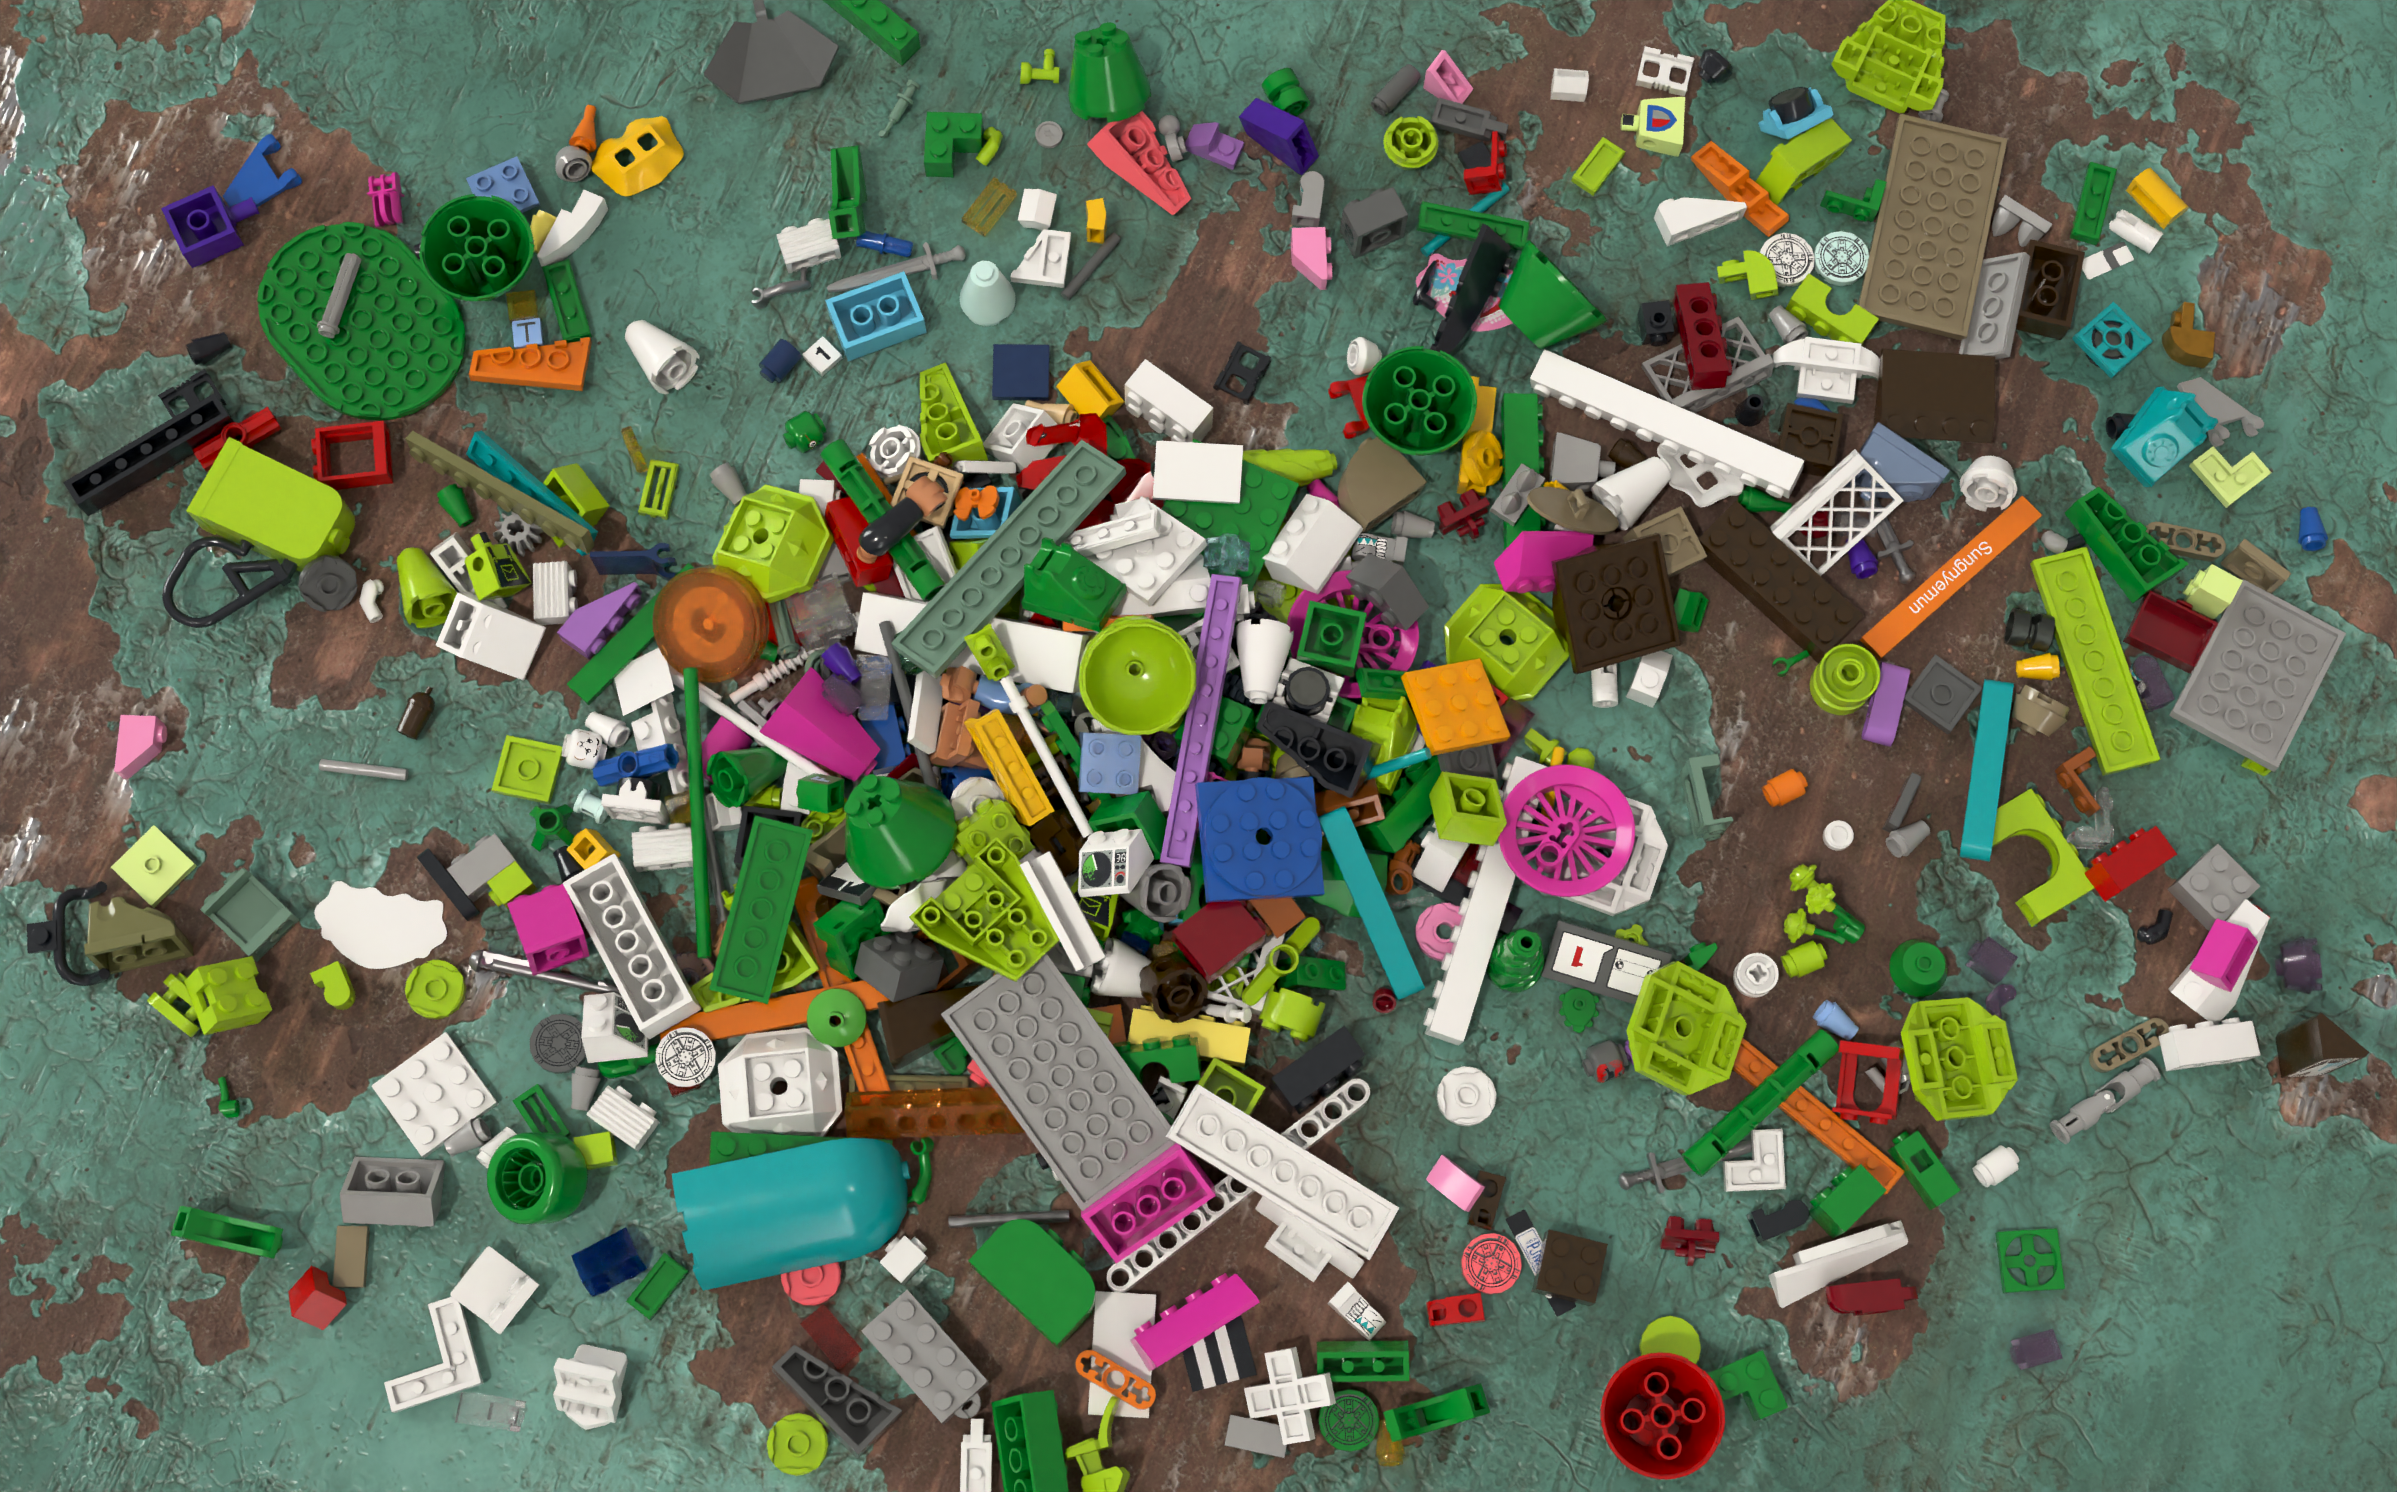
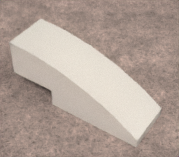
M583 190L572 213L561 209L537 255L541 267L564 260L591 236L608 211L603 197Z

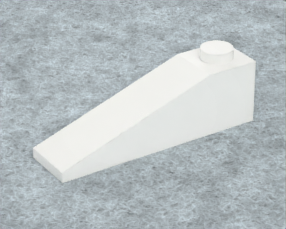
M1198 555L1151 606H1148L1127 591L1112 615L1152 614L1154 617L1205 613L1211 578L1203 555Z
M2244 899L2226 920V922L2248 928L2258 941L2231 992L2220 989L2194 974L2189 969L2194 959L2168 988L2170 992L2206 1020L2213 1021L2214 1025H2218L2238 1000L2270 917Z

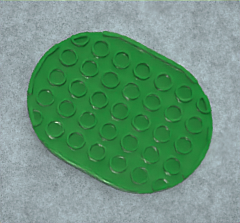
M343 222L342 224L329 226L320 225L300 233L279 249L267 265V270L259 285L257 298L260 323L263 331L280 357L311 392L330 408L347 416L364 420L382 421L401 418L416 413L433 403L449 388L456 378L464 359L466 346L465 327L459 308L453 297L440 291L429 280L423 270L420 259L417 258L414 252L391 233L356 222ZM354 253L361 258V263L338 325L340 329L339 334H336L334 338L324 337L318 333L317 323L322 321L345 254Z

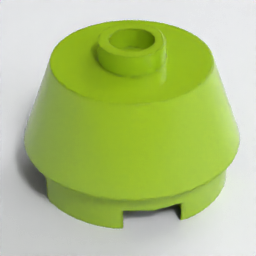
M1417 116V118L1400 117L1386 130L1383 144L1386 154L1397 167L1403 170H1416L1434 158L1438 150V137L1433 125L1425 118Z

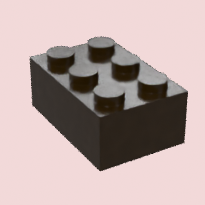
M2030 239L2022 251L2030 255L2016 330L2062 340L2071 327L2085 252Z

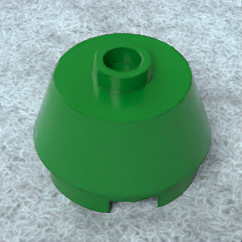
M1921 939L1908 940L1900 944L1890 958L1889 970L1892 980L1899 990L1908 995L1916 997L1932 995L1946 981L1948 974L1946 958L1941 950L1931 942Z

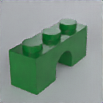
M1177 1035L1169 1041L1150 1038L1142 1041L1143 1044L1131 1045V1042L1128 1041L1113 1044L1141 1085L1143 1081L1142 1068L1150 1062L1163 1064L1169 1071L1171 1083L1201 1080L1202 1067L1197 1037L1190 1038V1035Z

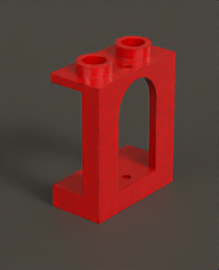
M1840 1040L1839 1052L1842 1053L1836 1107H1832V1112H1839L1840 1119L1858 1121V1115L1869 1116V1123L1888 1125V1119L1896 1120L1904 1049ZM1858 1055L1887 1059L1883 1100L1881 1105L1874 1111L1866 1112L1861 1110L1854 1101Z

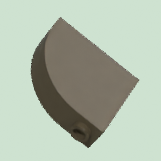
M1369 437L1360 444L1359 450L1351 458L1338 484L1340 509L1362 526L1363 530L1361 533H1367L1417 498L1427 483L1399 451L1387 446L1378 437L1374 439Z

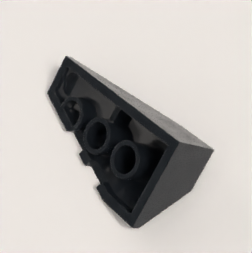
M1268 700L1256 726L1275 745L1292 757L1299 766L1315 777L1323 787L1349 798L1355 796L1370 774L1382 745Z

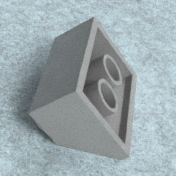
M354 1157L340 1192L343 1223L434 1227L441 1208L445 1161Z

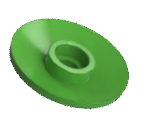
M832 988L819 993L812 1000L807 1011V1024L811 1034L822 1044L831 1047L850 1045L861 1036L866 1026L867 1015L862 1001L854 993L845 989ZM834 1015L840 1017L841 1023L838 1025L832 1024L830 1017Z

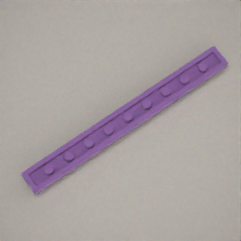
M1212 574L1196 659V690L1187 709L1160 858L1161 863L1188 868L1192 866L1199 827L1195 784L1207 782L1242 586V579L1240 577Z

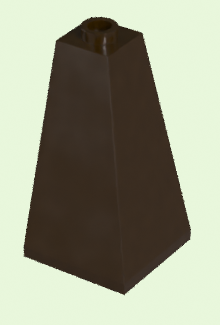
M980 985L912 996L896 1002L889 1000L877 1003L889 1060L893 1069H901L939 1048L951 1038L957 1037L941 1014Z

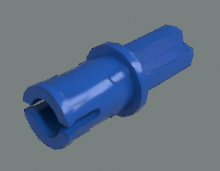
M866 231L861 236H857L856 240L857 247L880 251L882 255L886 252L909 257L913 249L912 242L889 237L888 233L882 235Z

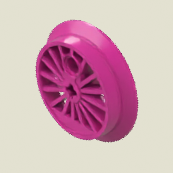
M1352 570L1334 572L1319 594L1303 590L1295 600L1287 620L1290 632H1294V638L1290 647L1293 659L1297 660L1309 601L1328 604L1327 600L1336 597L1338 607L1346 608L1343 595H1354L1350 590L1352 586L1346 578ZM1354 596L1352 610L1358 611L1359 599ZM1371 602L1368 603L1364 610L1367 613L1366 619L1374 607ZM1381 612L1369 622H1365L1356 668L1357 670L1363 668L1362 658L1369 668L1380 669L1370 656L1372 655L1389 664L1390 667L1387 670L1407 672L1414 661L1418 648V622L1416 620L1406 631L1395 626L1391 628L1378 624L1382 621ZM1394 632H1398L1399 641L1394 640ZM1381 636L1388 643L1384 646H1378L1374 643L1373 639ZM1391 649H1399L1396 658L1388 655ZM1344 675L1345 679L1338 696L1352 699L1362 698L1358 683H1349L1350 676Z
M1556 765L1540 769L1521 780L1509 793L1503 804L1507 824L1498 839L1504 859L1520 880L1542 893L1559 897H1575L1597 891L1619 875L1632 853L1635 839V824L1628 801L1612 781L1589 768L1575 765ZM1554 791L1559 817L1543 794ZM1561 793L1570 799L1567 815H1565ZM1537 798L1550 819L1530 807L1529 804ZM1575 803H1577L1581 808L1573 817ZM1587 810L1592 813L1590 816L1580 821ZM1522 812H1524L1544 826L1518 820ZM1598 819H1601L1607 823L1587 827L1588 825L1592 824ZM1516 829L1543 835L1516 839ZM1567 830H1570L1571 836L1566 835L1562 843H1560L1561 831L1565 833ZM1615 831L1616 841L1589 835ZM1540 844L1538 848L1524 857L1518 848ZM1588 844L1614 850L1610 858H1607ZM1582 851L1603 864V866L1595 872ZM1545 852H1553L1557 859L1551 863L1545 862L1541 855ZM1573 853L1588 873V877L1578 879ZM1566 857L1568 858L1572 881L1559 880L1562 864ZM1535 858H1536V865H1537V867H1538L1537 870H1534V869L1528 864L1530 861L1534 860ZM1542 873H1554L1553 879L1542 875Z

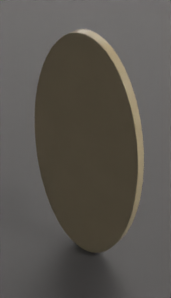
M1538 487L1531 490L1527 495L1528 504L1539 515L1573 531L1605 535L1614 532L1619 525L1617 517L1608 508L1585 496L1582 489H1576L1573 492L1555 487Z

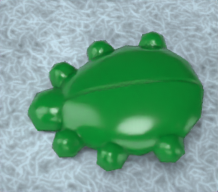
M1582 988L1570 989L1566 994L1559 996V1000L1563 1002V1008L1559 1010V1014L1566 1016L1567 1019L1564 1021V1024L1567 1027L1572 1025L1573 1031L1581 1033L1584 1031L1585 1025L1589 1028L1593 1026L1591 1018L1599 1015V1012L1595 1009V1003L1599 1002L1598 996H1594L1588 990Z

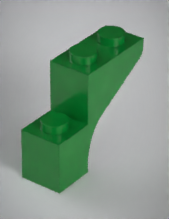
M860 146L832 148V206L828 211L832 239L861 236L866 232L862 204L868 201Z
M179 1206L171 1236L206 1245L218 1246L248 1255L274 1259L282 1246L283 1238L281 1235L283 1229L192 1207Z

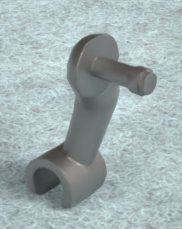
M802 267L800 269V280L782 282L764 290L754 288L752 294L760 298L755 301L752 300V305L757 309H763L768 304V298L809 289L811 282L806 280L807 268Z

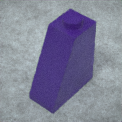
M1255 98L1239 116L1244 130L1249 137L1298 174L1303 175L1319 157L1304 120L1258 98Z

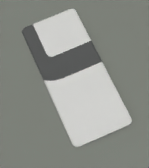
M2121 242L2084 258L2082 270L2087 279H2092L2131 262L2134 258L2125 242Z

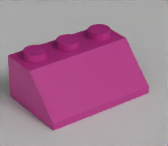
M1522 531L1494 562L1504 592L1526 593L1528 591H1540L1541 593H1548L1554 591L1556 583L1551 561L1576 555L1582 550L1591 547L1594 535L1577 531Z

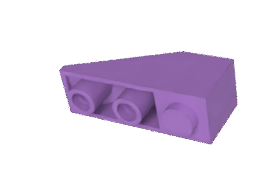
M633 582L576 609L557 632L561 640L590 660L594 654L596 655L605 646V640L610 633L616 632L621 627L624 620L623 617L629 609L633 610L639 604L642 592L638 584Z

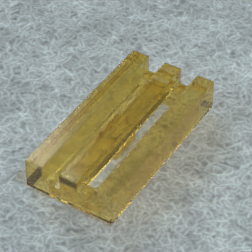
M993 177L964 214L962 223L985 237L1017 196L1014 189L1010 190L1006 184H1001L997 178ZM995 189H997V191H996V192L994 193V195L990 198V200H989V201L987 202V204L983 207V209H982V210L980 211V213L976 216V218H975L973 221H971V219L975 216V214H976V213L978 212V210L982 207V205L986 202V200H987V199L989 198V196L993 193V191H994ZM1002 194H1005L1006 197L1002 200V202L995 209L992 215L988 218L985 224L982 227H980L979 224L981 223V221L990 212V210L993 208V206L999 200Z
M632 427L622 428L623 439L637 472L648 471V466Z

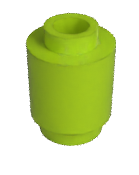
M1813 940L1786 951V955L1781 956L1783 967L1790 978L1795 976L1800 978L1825 967L1824 960L1827 959V954L1822 944H1816Z

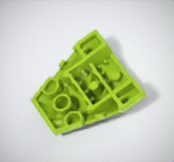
M1888 0L1874 12L1873 17L1868 22H1863L1851 37L1847 36L1842 41L1831 65L1838 76L1846 80L1848 91L1899 114L1905 113L1908 107L1916 111L1932 110L1942 90L1944 78H1941V69L1944 66L1942 48L1945 44L1946 15L1912 0Z

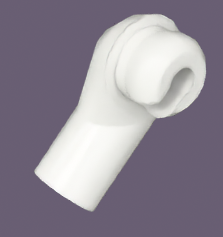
M369 579L363 584L359 599L360 605L370 623L377 622L383 617L375 602L376 596L382 594L384 590V585L379 579L373 581Z

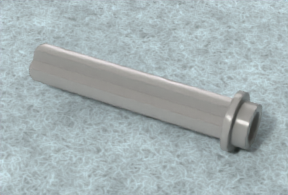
M354 253L345 254L322 321L317 323L318 333L324 337L334 338L336 334H339L340 329L338 325L361 263V258Z

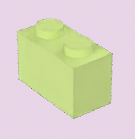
M2211 564L2205 571L2199 570L2194 579L2188 581L2182 594L2186 595L2183 601L2191 604L2193 611L2214 620L2231 604L2243 580Z

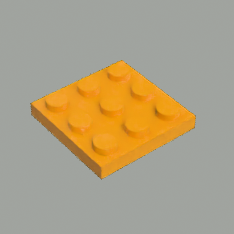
M1480 658L1405 672L1402 675L1401 680L1432 756L1503 742L1510 737Z

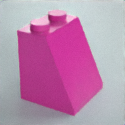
M563 884L549 885L543 888L541 892L530 896L521 895L516 897L513 902L507 903L533 976L590 956L584 932Z

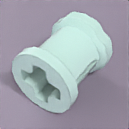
M583 789L578 795L573 811L576 813L582 812L594 818L598 824H602L608 816V813L601 805L602 799L590 794L589 790Z

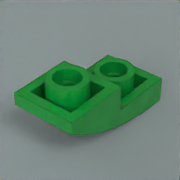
M1705 942L1689 948L1690 953L1684 958L1686 965L1699 971L1717 950L1716 943L1707 946Z

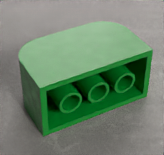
M1025 1219L1008 1221L1000 1226L968 1261L975 1271L1059 1350L1087 1320L1094 1309L1096 1292L1093 1279L1084 1268L1086 1266L1085 1261L1074 1250H1071L1069 1253L1062 1248L1064 1245L1063 1240L1053 1230L1049 1229L1045 1232L1036 1223Z

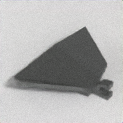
M752 0L757 22L734 21L704 72V77L738 104L766 99L768 102L794 96L793 93L820 88L839 50V46L789 10L774 19L768 20L764 0Z

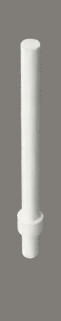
M1011 676L1002 679L1000 683L1011 701L1008 704L1014 714L1017 713L1082 837L1089 836L1094 832L1027 708L1029 704L1025 696L1020 695Z

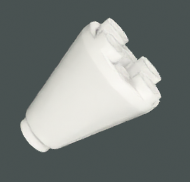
M1108 937L1104 949L1107 957L1100 960L1098 964H1093L1090 992L1099 996L1144 998L1141 995V979L1139 974L1143 967L1148 966L1153 961L1119 939Z

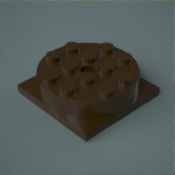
M1659 533L1617 544L1594 545L1576 555L1551 561L1556 583L1552 598L1553 616L1561 636L1568 643L1574 674H1581L1681 645ZM1612 596V598H1613V604H1612V606H1611L1610 608H1609L1608 606H1604V605H1607V604H1608V601H1609L1610 597Z

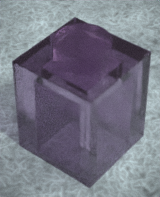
M1988 936L1982 942L1976 940L1967 952L1970 958L1965 965L1995 986L2002 981L2018 957Z
M2053 1329L2011 1340L2010 1354L2013 1362L2019 1365L2020 1370L2063 1359Z

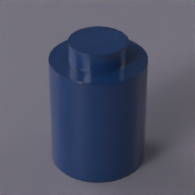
M780 339L759 363V367L762 369L760 374L770 383L774 381L781 383L802 358V355L789 342Z

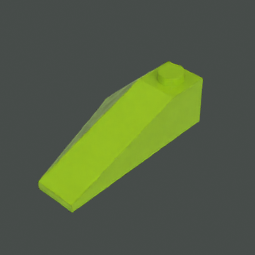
M946 362L920 372V443L928 461L933 464L934 458L939 456L941 452L949 453L953 459L952 463L954 461H988L982 439Z
M789 921L771 993L797 986L820 969L808 942L792 921ZM713 972L690 987L705 1013L748 1001V999L709 990Z

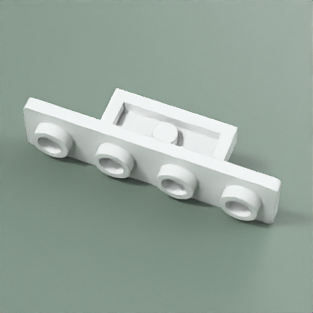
M669 693L651 702L653 713L631 722L638 751L663 744H673L679 754V763L676 769L667 771L672 792L677 795L689 796L687 752L683 745L680 723L674 709L673 695ZM661 773L654 774V775H652L650 778H652V777H654V776H656V775H659V774H661Z
M1262 1196L1255 1209L1279 1226L1266 1243L1265 1248L1312 1282L1316 1280L1328 1262L1352 1279L1365 1263L1353 1250L1347 1249L1329 1235Z

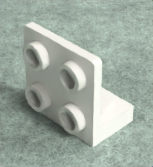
M487 1246L450 1292V1295L488 1323L490 1328L501 1334L539 1284L492 1247Z

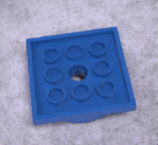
M1258 777L1239 781L1199 782L1195 784L1206 903L1310 897L1325 894L1321 863L1322 831L1316 813L1313 777L1278 779ZM1262 829L1268 832L1269 836H1271L1269 844L1261 845L1256 840L1257 830Z

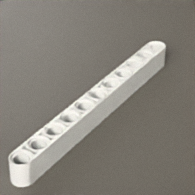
M1361 1079L1348 1081L1280 1135L1304 1150H1309L1367 1103L1370 1096L1368 1084ZM1352 1087H1358L1363 1091L1364 1098L1360 1101H1354L1349 1097L1348 1090ZM1329 1105L1337 1106L1341 1111V1116L1337 1119H1330L1325 1114V1108ZM1306 1123H1311L1316 1126L1318 1134L1311 1138L1303 1135L1301 1127ZM1228 1175L1214 1186L1216 1196L1220 1197L1224 1202V1207L1220 1211H1211L1206 1202L1189 1214L1199 1218L1200 1226L1197 1229H1187L1183 1224V1218L1117 1264L1115 1263L1107 1272L1109 1288L1113 1292L1125 1293L1255 1191L1248 1187L1242 1193L1234 1192L1230 1184L1234 1178ZM1169 1233L1175 1236L1177 1240L1176 1245L1171 1249L1163 1248L1159 1243L1162 1235ZM1141 1252H1147L1152 1256L1153 1262L1150 1266L1142 1268L1137 1265L1135 1261L1136 1256ZM1116 1271H1124L1128 1274L1129 1280L1124 1286H1116L1111 1280L1112 1275Z

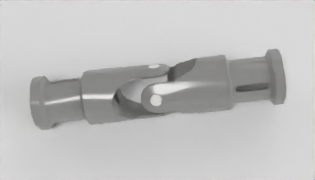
M2142 1058L2139 1060V1065L2129 1072L2123 1071L2096 1090L2092 1097L2074 1105L2069 1109L2070 1113L2060 1120L2051 1121L2050 1127L2053 1134L2060 1142L2065 1145L2071 1141L2070 1138L2082 1129L2086 1131L2098 1123L2104 1112L2106 1114L2113 1112L2141 1093L2142 1087L2151 1081L2156 1082L2161 1079L2158 1068L2150 1059ZM2113 1089L2117 1091L2122 1099L2116 1103L2114 1094L2108 1090Z

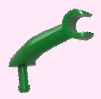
M922 1137L923 1148L919 1141H913L910 1146L912 1152L915 1155H919L920 1175L917 1185L912 1189V1196L907 1198V1205L913 1201L921 1205L925 1201L932 1179L930 1152L934 1148V1141L929 1137Z

